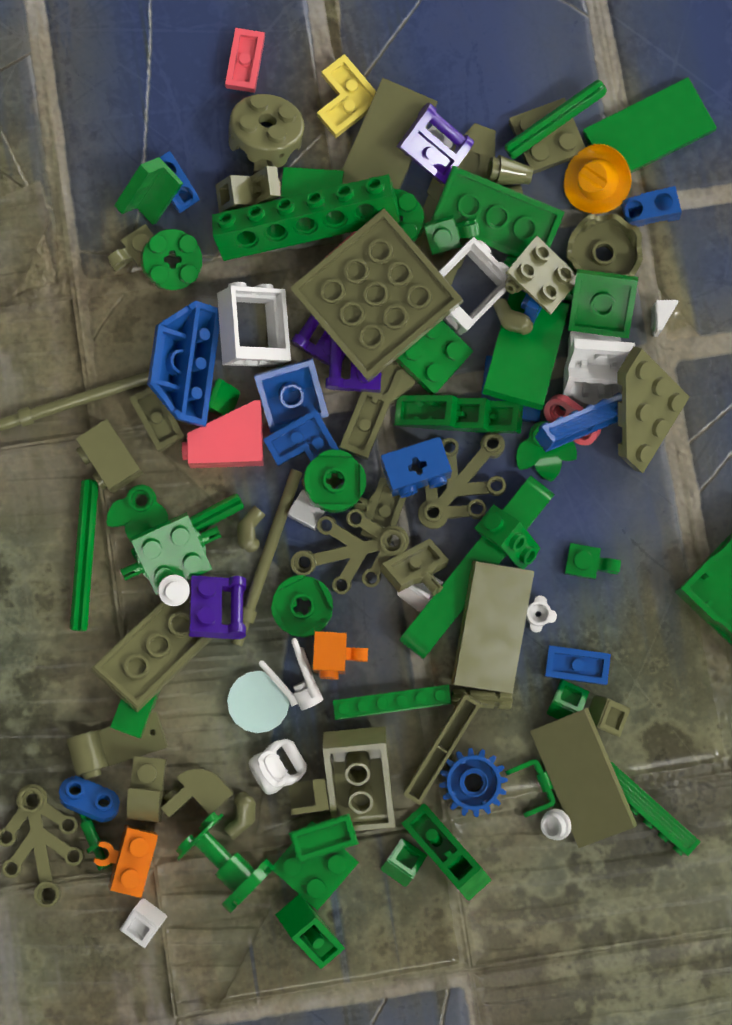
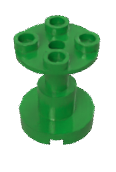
M213 812L201 823L198 828L201 833L196 838L190 834L178 846L176 852L179 856L176 859L180 861L196 846L219 869L215 876L232 892L221 904L231 913L276 867L266 858L255 870L238 852L232 856L209 833L224 816L222 813L218 816Z

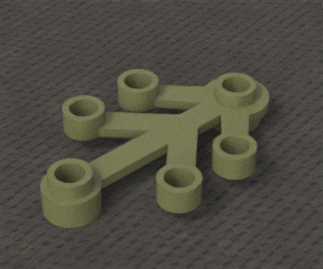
M485 434L481 439V449L459 475L456 458L459 451L458 442L453 438H446L442 441L443 446L448 443H452L455 446L453 452H446L452 474L451 478L447 479V489L439 498L437 488L431 489L429 485L425 486L426 501L420 505L418 510V517L423 526L429 529H438L444 526L448 519L464 517L481 519L486 514V505L482 500L474 499L468 505H449L456 497L482 494L500 496L505 492L506 483L500 476H493L489 481L469 483L489 458L495 459L503 454L505 441L500 434ZM491 439L498 442V446L494 449L487 446V442ZM498 481L503 487L499 491H494L491 488V484ZM478 504L483 508V511L480 514H474L471 511V507ZM430 509H437L439 515L436 518H430L428 516Z
M354 508L347 514L348 524L355 528L361 527L376 537V539L364 541L337 525L334 517L325 515L317 522L318 531L324 535H331L347 546L314 554L309 550H300L293 555L291 568L296 574L306 576L313 572L318 565L350 558L341 575L337 576L332 582V588L337 594H345L351 589L352 579L366 555L380 551L372 567L362 574L364 585L375 587L382 578V572L380 571L382 563L390 560L391 556L401 555L408 548L409 536L407 532L397 525H390L384 528L367 518L366 513L362 509ZM357 512L361 515L362 520L360 523L352 521V513ZM327 519L332 523L331 530L323 529V520ZM390 535H396L399 538L397 546H392L389 543L388 538ZM301 557L309 558V567H303L300 564ZM367 573H375L377 581L370 583L366 578ZM339 579L345 580L347 582V589H339L337 581Z
M29 784L21 788L17 794L16 803L18 810L7 826L0 830V845L3 847L14 845L18 838L17 831L27 818H29L30 831L12 858L4 862L2 872L7 878L18 877L23 870L22 864L34 848L40 883L34 890V899L41 907H51L60 900L61 890L52 879L47 846L64 857L65 862L70 866L81 864L85 855L80 847H71L45 829L42 815L58 824L60 831L66 835L73 834L78 830L79 821L75 816H66L50 805L47 792L43 787ZM31 794H35L38 797V803L35 806H31L28 803V797ZM67 819H71L74 822V828L71 831H67L64 828V822ZM5 831H9L12 834L10 843H5L2 840V834ZM72 850H76L80 855L77 862H72L69 859V853ZM11 862L15 863L18 867L15 874H10L7 870V866ZM46 888H51L54 891V897L51 900L46 899L43 895Z

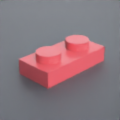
M235 28L225 81L227 89L255 93L265 32Z

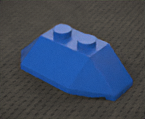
M193 301L156 325L147 385L176 420L206 427L220 325L218 307L199 301Z

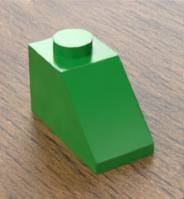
M300 894L275 914L291 939L320 969L345 950V947Z

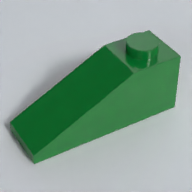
M425 803L401 823L468 901L492 881L483 868Z

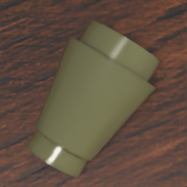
M498 155L497 158H490L486 179L499 185H529L532 180L533 168Z

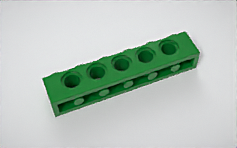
M389 174L213 214V238L223 261L358 231L384 208L398 222L400 218L397 197Z

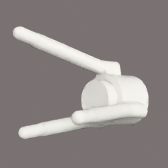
M293 638L291 642L305 679L293 686L294 693L289 690L263 660L259 661V666L285 694L291 706L298 704L301 711L324 699L314 680L304 648L299 646L296 638Z

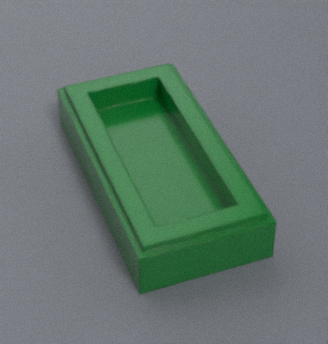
M350 814L289 833L298 864L359 844Z

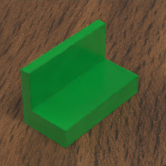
M160 157L140 164L114 206L121 214L137 208L154 225L161 218L183 185V182Z

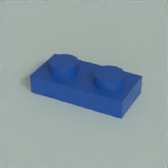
M549 645L544 677L607 685L611 654Z

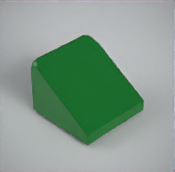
M216 379L210 395L209 412L223 416L233 411L239 399L240 391L224 380Z
M561 679L548 707L547 714L560 719L583 710L589 691Z
M401 838L381 867V870L402 886L407 887L428 855Z

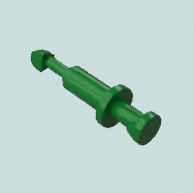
M79 814L82 820L80 826L89 844V848L86 850L87 853H94L96 858L105 859L106 855L103 848L98 846V841L101 840L92 820ZM110 863L107 866H96L98 870L101 871L112 866L113 863Z

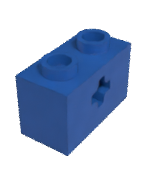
M440 437L381 455V465L392 497L400 495V498L409 497L416 494L418 488L428 485L431 489L445 485L447 479L451 478L452 469ZM417 464L418 468L422 469V474L417 475L416 471H412V465Z

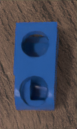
M168 151L160 158L183 182V185L171 201L180 214L200 201L175 157L171 151Z
M676 186L642 193L623 200L621 204L624 220L637 227L665 220L668 222L680 220L682 212Z

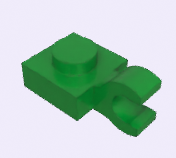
M453 215L424 223L432 255L462 247L460 238H471L480 235L477 218L456 224Z
M570 543L565 575L593 580L596 579L597 571L618 575L621 560L600 558L601 548Z

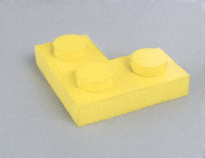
M345 54L321 72L324 80L338 96L317 112V117L335 138L339 137L367 114L376 90Z

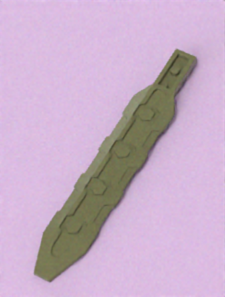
M474 123L463 135H468L473 139L474 144L458 167L486 179L488 162L491 157H495L496 131ZM435 178L431 180L427 190L428 197L423 207L425 223L430 222L445 185L440 184ZM425 228L421 236L414 241L438 271L462 248L432 255ZM460 238L462 247L470 240L469 238ZM466 255L444 277L450 285H452L457 270L462 267ZM395 360L381 371L380 393L361 392L339 446L340 450L368 460L390 404L414 386L415 380Z

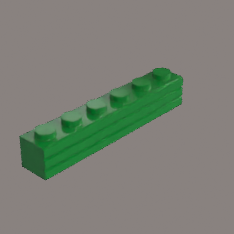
M449 685L333 700L335 720L451 705Z
M611 762L632 814L635 816L639 814L644 819L642 822L649 829L655 828L659 832L657 836L665 843L669 841L674 845L672 849L679 856L683 854L689 856L701 841Z

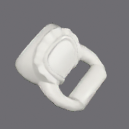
M288 739L274 741L263 752L254 755L248 763L257 783L265 794L268 795L278 792L284 786L300 781L307 769V764L296 745ZM280 747H283L297 771L296 774L290 775L287 773L288 770L285 769L276 752Z

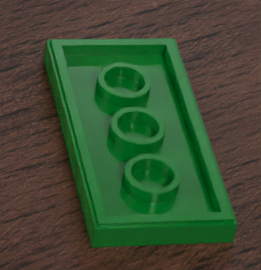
M687 77L583 129L582 133L589 146L605 144L619 151L625 158L630 172L633 173L715 132L717 127L691 80Z
M453 165L430 222L453 215L456 224L477 218L480 228V235L475 236L477 241L481 240L490 248L518 258L536 236L550 248L565 212Z
M526 292L510 293L508 304L511 310L521 313L525 312V309L521 308V304ZM561 302L551 315L542 308L532 331L526 335L508 331L501 325L482 394L538 410L543 409L570 304Z

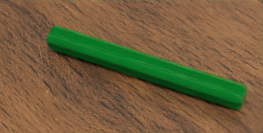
M93 479L82 480L80 490L70 629L80 632L86 631L88 628L99 486L96 480Z

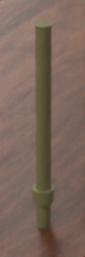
M149 371L30 409L28 406L18 409V413L0 419V431L19 425L26 427L35 424L37 419L148 383Z
M291 469L243 606V624L246 626V635L250 624H254L257 615L255 609L302 476V472ZM245 638L232 639L231 643L242 647Z

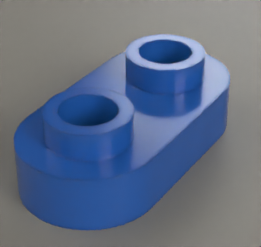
M69 777L61 783L59 788L61 804L65 808L98 822H109L119 812V797L113 790L89 780H84L82 777ZM73 787H77L81 790V792L77 795H73L69 792V790ZM106 799L110 804L106 807H101L98 802Z

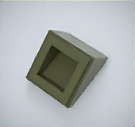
M595 695L589 712L597 729L620 738L631 708L609 698Z

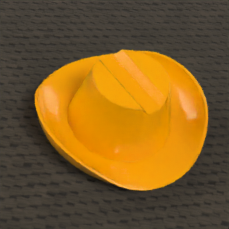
M593 144L585 147L577 153L578 155L572 158L566 169L564 177L565 195L569 202L580 211L591 214L612 211L620 206L629 194L632 182L630 168L622 154L611 146Z

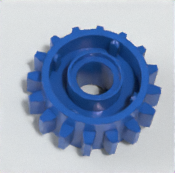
M468 748L467 756L465 757L459 751L456 752L457 760L455 762L449 759L446 761L450 767L449 770L440 771V774L446 777L445 782L439 783V787L446 788L447 793L442 796L443 800L451 798L453 802L450 805V809L454 810L458 806L462 807L461 815L463 816L467 814L468 810H472L474 817L479 816L480 809H483L487 814L491 813L489 805L493 803L499 806L501 803L497 799L498 795H506L507 792L501 788V783L507 782L508 778L500 777L499 774L504 769V766H495L493 764L496 760L495 755L488 759L484 758L485 750L483 749L480 750L478 756L474 755L472 748ZM471 773L479 775L482 781L480 789L475 792L468 791L464 784L466 776Z

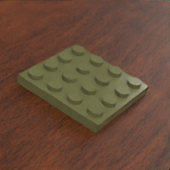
M385 208L290 287L368 382L464 302L461 296Z

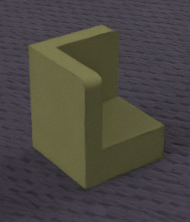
M325 778L296 782L288 786L291 815L330 809Z

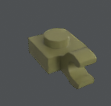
M146 224L121 239V244L124 248L114 251L107 257L115 272L121 270L132 261L135 262L138 268L141 266L142 249L148 240L154 236Z

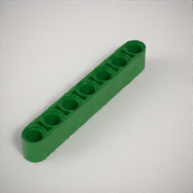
M530 475L503 511L520 521L527 530L555 494ZM481 536L442 585L443 589L433 596L399 641L421 659H424L465 607L472 562L479 561L499 565L506 557L501 548Z

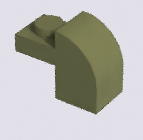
M265 166L252 176L229 175L215 185L219 213L273 201L281 196V182L278 178L277 167Z
M134 756L131 783L127 795V819L162 822L163 810L161 807L164 806L163 798L165 797V791H163L167 759Z
M191 769L176 777L184 787L181 790L177 786L163 798L166 804L161 809L169 818L173 817L194 797L210 815L231 798L235 792L218 774L206 769Z

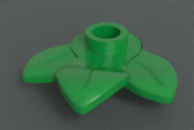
M540 421L532 426L529 438L519 445L516 454V464L519 470H525L534 466L542 478L552 482L560 472L562 461L577 459V450L572 441L545 452L535 436L542 424L551 422Z
M136 485L128 491L126 498L117 500L112 504L107 515V526H125V532L130 540V537L168 521L169 517L166 509L157 503V496L152 488L146 485ZM141 495L147 497V503L143 506H139L136 503L137 498Z

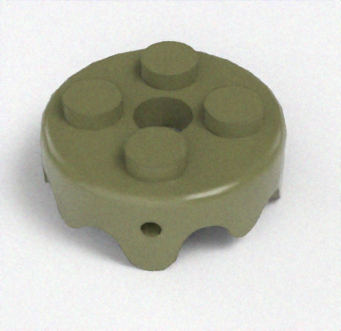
M256 94L239 101L232 109L228 126L229 147L232 151L239 149V147L242 148L247 154L248 159L252 162L269 160L274 167H282L287 162L290 154L295 149L300 150L305 129L303 117L296 106L281 97L270 94ZM269 122L273 126L264 127L260 123Z
M590 214L577 225L569 238L566 249L567 264L575 273H577V269L635 276L643 260L642 234L637 226L629 224L617 214L605 216ZM600 247L608 248L612 253V258L608 261L599 260L595 253L596 249Z

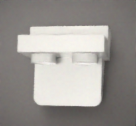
M571 331L568 338V357L564 367L563 395L570 397L585 408L589 404H597L604 398L609 399L618 392L622 393V385L617 383V372L633 346H635V343L621 342L620 337Z

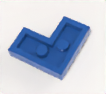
M317 409L263 439L278 466L303 452H306L309 460L312 461L324 451L339 450Z

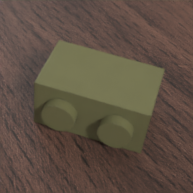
M105 419L76 438L80 445L76 451L86 465L90 462L97 471L93 474V477L102 490L108 487L114 494L143 475V472L108 419Z

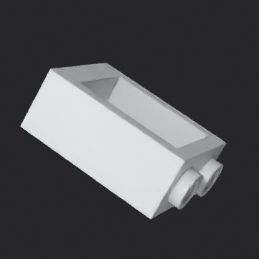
M475 237L465 243L439 270L442 276L445 277L467 254L497 285L470 315L458 306L443 319L459 336L468 331L507 291L505 289V281L509 276L505 272L509 267L503 262H498L490 254L491 250L487 244L481 240L477 241Z
M233 282L228 284L226 289L217 293L222 365L278 367L291 361L285 289H276L272 284L247 287L245 282ZM236 302L265 304L268 348L240 346Z

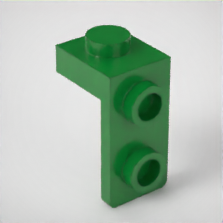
M494 504L474 528L478 534L501 548L516 568L525 569L527 565L535 560L540 550L539 545L522 523Z

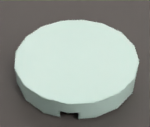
M264 671L248 672L239 677L230 688L227 699L229 714L234 722L244 730L254 733L269 732L279 726L286 717L290 705L285 694Z

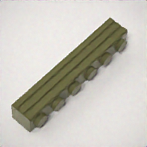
M465 692L463 693L403 791L404 796L419 805L422 803L423 798L476 712L482 704L479 700Z

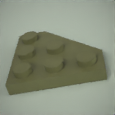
M633 346L617 372V383L622 385V401L618 402V426L622 427V442L618 443V455L635 471L643 473L690 397L642 348Z

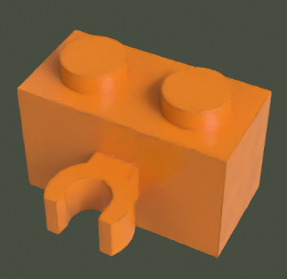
M315 631L314 673H319L320 679L338 680L339 674H345L346 661L368 662V648L347 647V633Z
M125 825L118 850L114 849L107 841H98L99 847L108 850V856L105 859L94 858L93 862L98 866L114 864L108 885L110 891L142 898L158 839L156 832Z

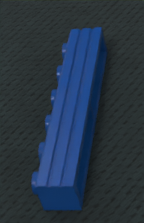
M618 392L609 399L604 398L595 405L589 404L583 410H575L566 417L560 416L554 422L542 424L535 436L536 440L543 447V450L548 452L618 422V402L622 401V393Z

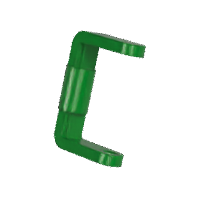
M534 759L505 771L507 776L533 765L537 772L536 778L542 792L546 793L549 800L548 803L523 813L525 818L554 806L556 802L551 790L553 785L547 771H543L540 762Z

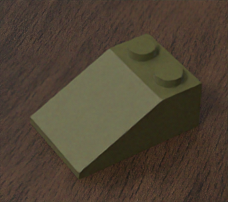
M386 726L323 732V757L331 819L350 814L355 831L395 828Z

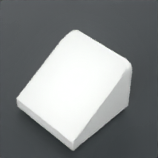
M657 300L651 308L653 337L659 336L678 304V300Z
M302 489L287 515L315 531L318 520L323 517L326 511L314 507L310 503L305 490Z
M434 576V578L440 583V585H442L443 582ZM423 583L414 584L401 592H397L401 599L419 612L425 608L433 597Z
M143 898L134 907L119 930L145 948L164 923L167 915Z

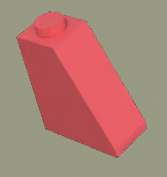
M254 400L207 423L206 427H199L188 432L187 442H182L183 460H188L190 468L264 466L261 400Z

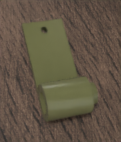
M158 711L150 713L141 739L110 727L66 739L76 776L83 775L84 780L102 775L101 769L134 759V756H143L168 748Z

